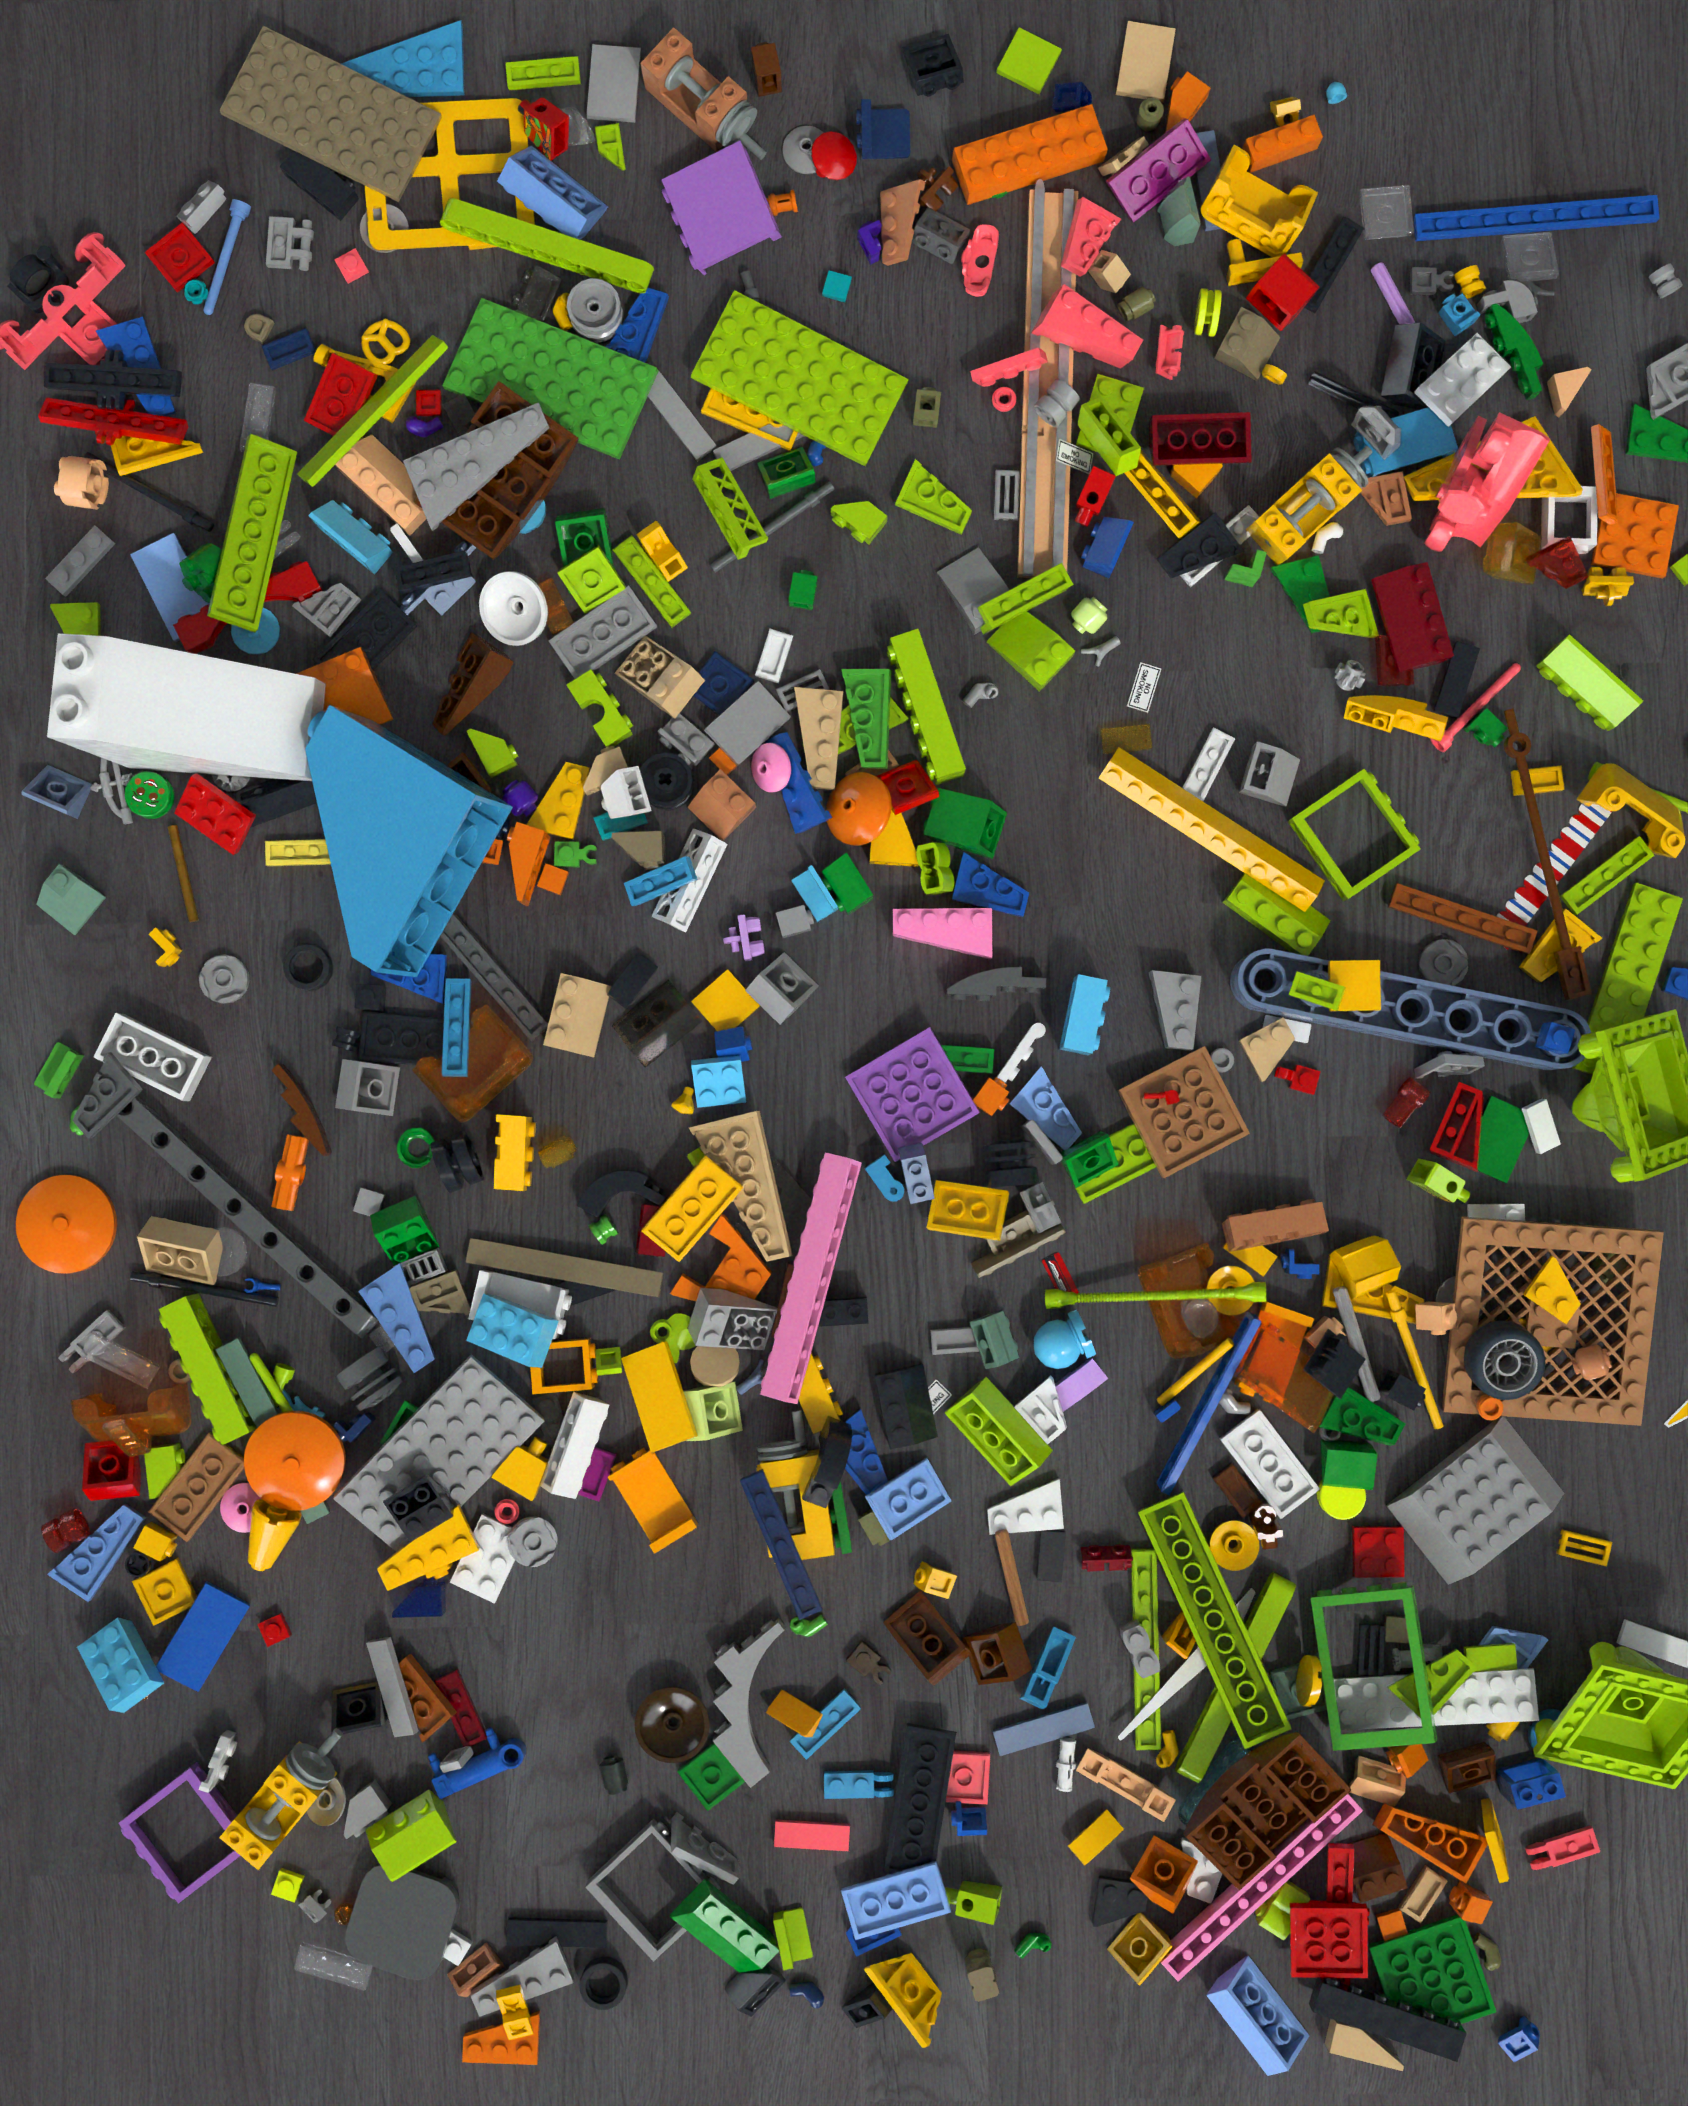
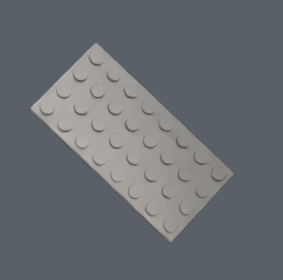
M471 1354L334 1495L333 1499L397 1552L410 1542L384 1505L383 1500L423 1476L428 1475L442 1486L454 1507L458 1504L461 1507L494 1474L517 1446L520 1447L545 1421V1418Z

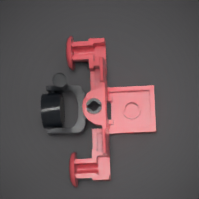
M98 232L89 233L76 246V260L80 263L91 262L85 269L87 272L76 282L78 285L76 289L68 286L69 278L62 272L63 266L52 255L51 249L45 245L38 248L37 256L34 254L26 255L12 268L10 281L16 287L11 283L7 287L34 313L44 312L48 317L45 321L41 318L30 331L27 329L22 336L18 334L20 325L17 321L7 320L0 324V350L5 348L7 350L6 353L24 370L57 336L64 340L89 365L100 366L101 359H105L107 348L96 333V330L113 326L117 323L92 300L126 265L108 247L105 248L103 246L104 237ZM51 269L57 273V278L53 286L39 299L29 301L24 295L30 297L40 293L51 279ZM76 304L85 315L71 328L62 317L68 315Z

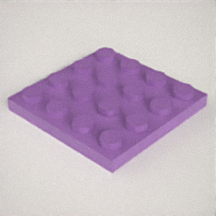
M931 1027L845 1077L894 1162L900 1159L898 1148L918 1143L925 1145L980 1113Z

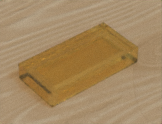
M1150 724L1100 730L1103 754H1113L1118 747L1126 752L1152 749Z

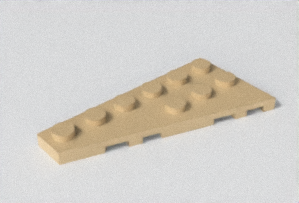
M760 1111L690 1127L689 1129L696 1136L704 1155L706 1154L743 1185V1189L732 1202L735 1203L740 1212L743 1222H746L750 1229L752 1238L766 1262L793 1256Z

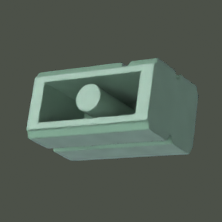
M1004 1311L990 1313L970 1321L985 1369L998 1367L1019 1358L1018 1346L1012 1338L1009 1329L1010 1322L1005 1316Z

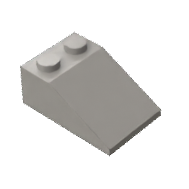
M979 547L937 572L974 635L981 631L980 627L985 624L977 608L1009 591L1003 579Z

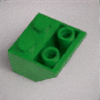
M416 1196L370 1215L374 1236L394 1266L439 1247L427 1214Z

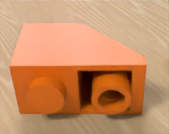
M1422 1744L1388 1747L1389 1751L1385 1752L1391 1766H1394L1397 1773L1402 1772L1406 1778L1412 1777L1428 1761Z
M1459 1881L1457 1887L1454 1886L1449 1895V1904L1460 1918L1478 1924L1483 1923L1493 1903L1486 1893L1462 1881Z

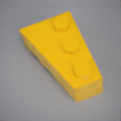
M496 1114V1122H499V1133L495 1137V1144L498 1145L494 1167V1189L527 1191V1186H531L532 1172L528 1171L529 1162H533L534 1147H530L531 1137H535L536 1122H532L533 1117Z

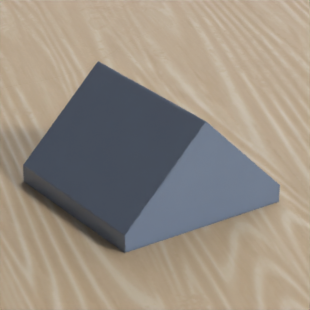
M47 765L22 790V795L78 819L92 784Z

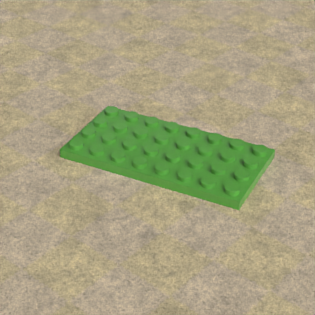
M481 298L442 386L448 391L483 404L497 382L500 381L530 404L539 403L544 414L579 438L577 443L620 460L659 371L657 367Z

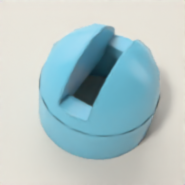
M1333 82L1329 85L1326 91L1328 103L1336 104L1346 99L1347 93L1343 84Z

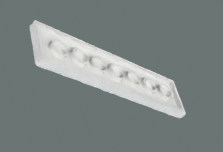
M1534 1669L1473 1672L1434 1715L1435 1726L1539 1721ZM1409 1674L1333 1678L1341 1730L1422 1726L1421 1718L1387 1688V1686Z

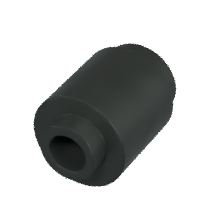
M617 1755L604 1757L603 1762L599 1764L604 1789L608 1790L609 1795L626 1791L629 1781L623 1758H618Z

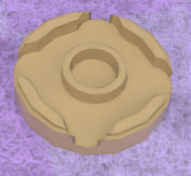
M697 1346L692 1352L690 1359L691 1370L695 1379L708 1387L727 1385L733 1381L739 1371V1355L735 1348Z

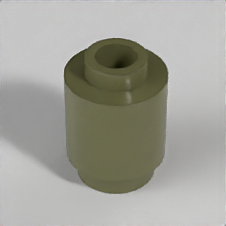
M1147 98L1140 105L1137 124L1144 131H1153L1160 125L1164 108L1158 99Z
M1142 286L1122 298L1118 304V309L1125 321L1135 320L1153 309V302L1156 299L1149 288L1145 289Z

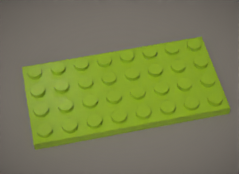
M735 290L691 374L692 379L865 467L909 380Z

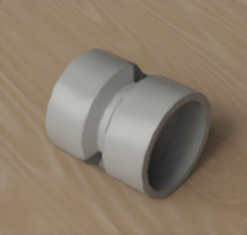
M1056 379L1047 389L1048 396L1044 395L1033 407L1035 412L1053 427H1058L1065 419L1066 411H1071L1080 401L1078 394L1071 386L1062 380Z

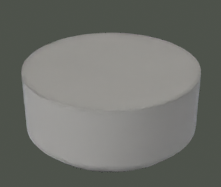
M1218 1048L1210 1053V1057L1219 1073L1227 1072L1232 1068L1234 1057L1228 1049Z

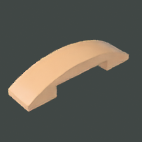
M1087 1748L1076 1768L1077 1772L1096 1783L1099 1782L1141 1806L1142 1810L1163 1822L1176 1801L1174 1797L1147 1779L1090 1748Z

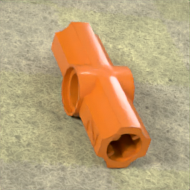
M287 1134L283 1156L279 1160L275 1172L277 1183L271 1207L294 1211L298 1189L303 1183L306 1172L304 1161L309 1143L307 1138Z

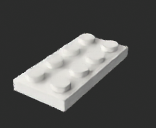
M1476 333L1422 383L1414 393L1449 427L1496 383L1511 366Z
M1260 1409L1254 1411L1219 1438L1268 1504L1274 1508L1280 1519L1320 1490Z

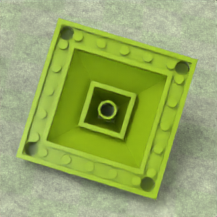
M1676 1009L1645 1016L1639 1020L1605 1030L1583 1034L1578 1042L1579 1052L1587 1059L1600 1057V1060L1596 1063L1591 1082L1574 1098L1572 1113L1585 1125L1604 1132L1621 1152H1625L1626 1156L1614 1159L1611 1165L1612 1176L1620 1183L1636 1182L1687 1164L1688 1052Z
M1606 1642L1596 1643L1589 1650L1593 1669L1579 1687L1577 1693L1574 1694L1568 1705L1558 1716V1719L1556 1721L1542 1719L1535 1725L1537 1744L1533 1748L1534 1756L1676 1789L1688 1774V1679L1663 1672L1652 1661L1630 1648L1624 1646L1615 1648L1612 1644Z

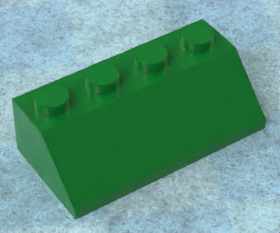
M706 1879L670 1914L674 1921L739 1973L762 1969L780 1951L774 1935Z

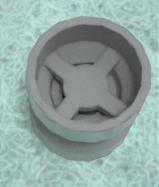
M1671 263L1661 267L1649 276L1652 284H1656L1658 288L1657 293L1660 299L1672 294L1683 286L1680 279L1675 277V270Z

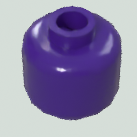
M516 779L502 791L504 794L502 800L513 806L511 813L514 816L524 814L527 817L537 808L535 803L538 800V794L524 780L519 782Z

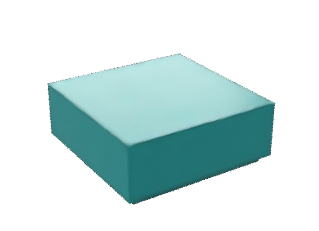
M829 270L822 296L846 303L852 277Z

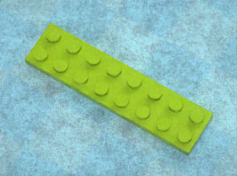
M253 434L248 436L207 616L254 633L258 630L297 451Z
M1639 883L1633 884L1587 1022L1591 1033L1636 1021L1644 1017L1683 898ZM1600 1057L1593 1059L1584 1058L1572 1068L1593 1075L1596 1063L1600 1060Z

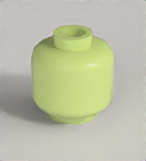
M1086 597L1071 612V616L1075 620L1072 625L1082 634L1085 631L1094 634L1107 620L1105 612L1108 609L1095 597L1091 599Z

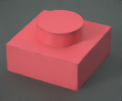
M356 248L335 259L348 284L369 273Z

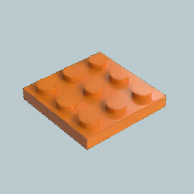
M1616 493L1618 523L1609 525L1599 518L1597 545L1594 547L1591 565L1610 569L1616 567L1625 568L1626 572L1663 579L1667 573L1679 505Z

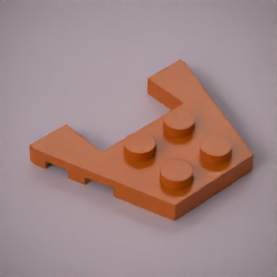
M721 1214L709 1234L730 1247L727 1254L705 1286L683 1273L670 1294L697 1301L700 1288L724 1289L754 1300L772 1271L753 1248H750L744 1241L739 1231L735 1230L730 1224L729 1219L724 1214Z

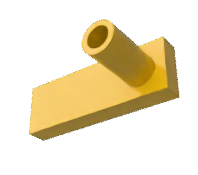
M1233 239L1229 241L1227 249L1231 265H1229L1226 276L1228 286L1259 281L1281 256L1246 262L1241 240ZM1302 253L1287 255L1301 269L1303 264Z

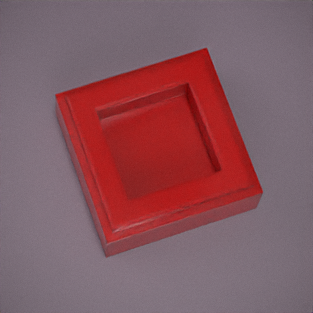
M416 390L417 416H442L441 390Z

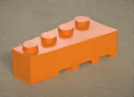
M1386 1803L1383 1804L1372 1824L1465 1884L1488 1845L1486 1837L1479 1833Z

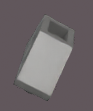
M375 1779L356 1792L349 1801L344 1837L346 1839L353 1834L355 1837L360 1836L368 1828L367 1824L373 1820L378 1822L389 1814L387 1810L392 1803Z

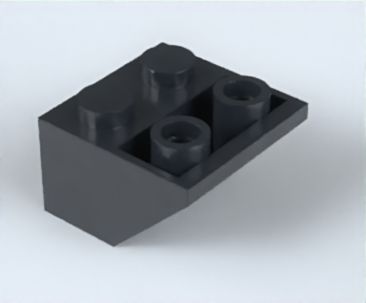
M428 1475L423 1476L383 1500L384 1505L409 1542L424 1535L454 1515V1504L442 1486Z

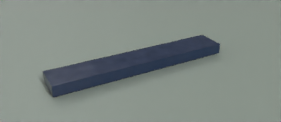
M761 1469L741 1478V1485L799 1620L822 1611L821 1603L764 1470Z

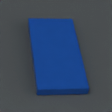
M206 1581L157 1662L156 1668L158 1672L199 1692L249 1609L250 1603Z

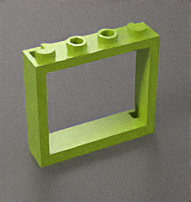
M1365 769L1288 821L1343 902L1420 850L1418 846L1419 840L1413 832L1409 833L1404 826L1405 820L1399 812L1395 813L1390 806L1391 800L1388 795L1378 789L1376 778ZM1360 781L1407 850L1351 887L1311 830L1305 818Z

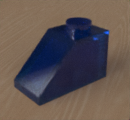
M435 1578L423 1579V1583H420L392 1612V1618L443 1616L446 1612L445 1582H438V1579L435 1580Z

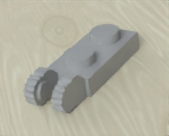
M106 1310L70 1343L71 1346L59 1356L61 1362L66 1361L77 1351L81 1357L69 1368L71 1373H75L86 1362L95 1357L126 1327L110 1310Z

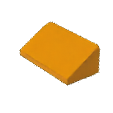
M785 1690L780 1691L766 1711L768 1715L804 1737H813L823 1716L822 1713Z

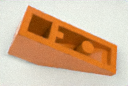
M1188 71L1182 79L1177 77L1170 88L1173 92L1169 102L1165 133L1183 118L1188 119L1190 122L1208 98L1211 88Z

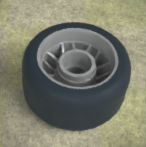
M1494 1321L1480 1327L1470 1337L1464 1351V1365L1470 1379L1485 1394L1500 1400H1513L1527 1395L1539 1384L1545 1370V1354L1539 1341L1521 1325L1510 1321ZM1506 1355L1504 1360L1499 1362L1500 1358Z

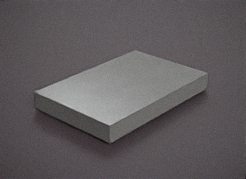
M592 44L587 119L636 122L641 48Z
M757 681L706 727L704 731L738 767L781 728L791 716L763 685Z

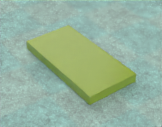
M1134 1123L1109 1135L1119 1165L1075 1188L1083 1204L1156 1168Z

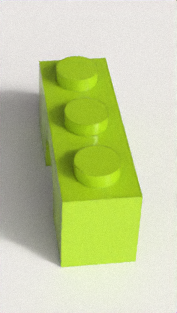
M590 669L568 683L567 687L582 710L591 704H598L604 708L605 713L602 720L593 725L606 747L616 746L633 735L629 729L633 725L626 714L621 716L618 712L617 707L620 704L613 693L608 695L603 687L607 686L600 673L595 675Z

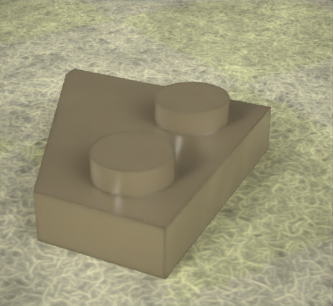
M457 1269L409 1287L418 1311H438L439 1313L448 1314L453 1312L464 1313L465 1315L470 1313L471 1304Z

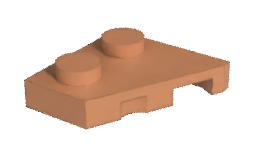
M1403 471L1368 478V485L1362 487L1360 493L1386 526L1410 522L1412 517Z

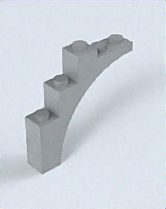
M780 1618L774 1622L772 1619L767 1621L760 1628L762 1631L755 1638L751 1635L741 1643V1649L733 1642L730 1645L725 1643L715 1652L717 1656L714 1659V1663L730 1684L728 1685L725 1682L715 1690L716 1695L713 1702L728 1719L729 1723L727 1724L724 1721L714 1730L716 1734L713 1737V1742L750 1788L770 1772V1764L763 1756L751 1727L749 1716L750 1684L755 1669L766 1649L785 1630V1625Z

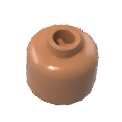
M1597 1344L1578 1349L1575 1354L1576 1359L1572 1360L1576 1375L1581 1374L1585 1380L1606 1376L1609 1368H1612L1606 1348L1602 1349Z

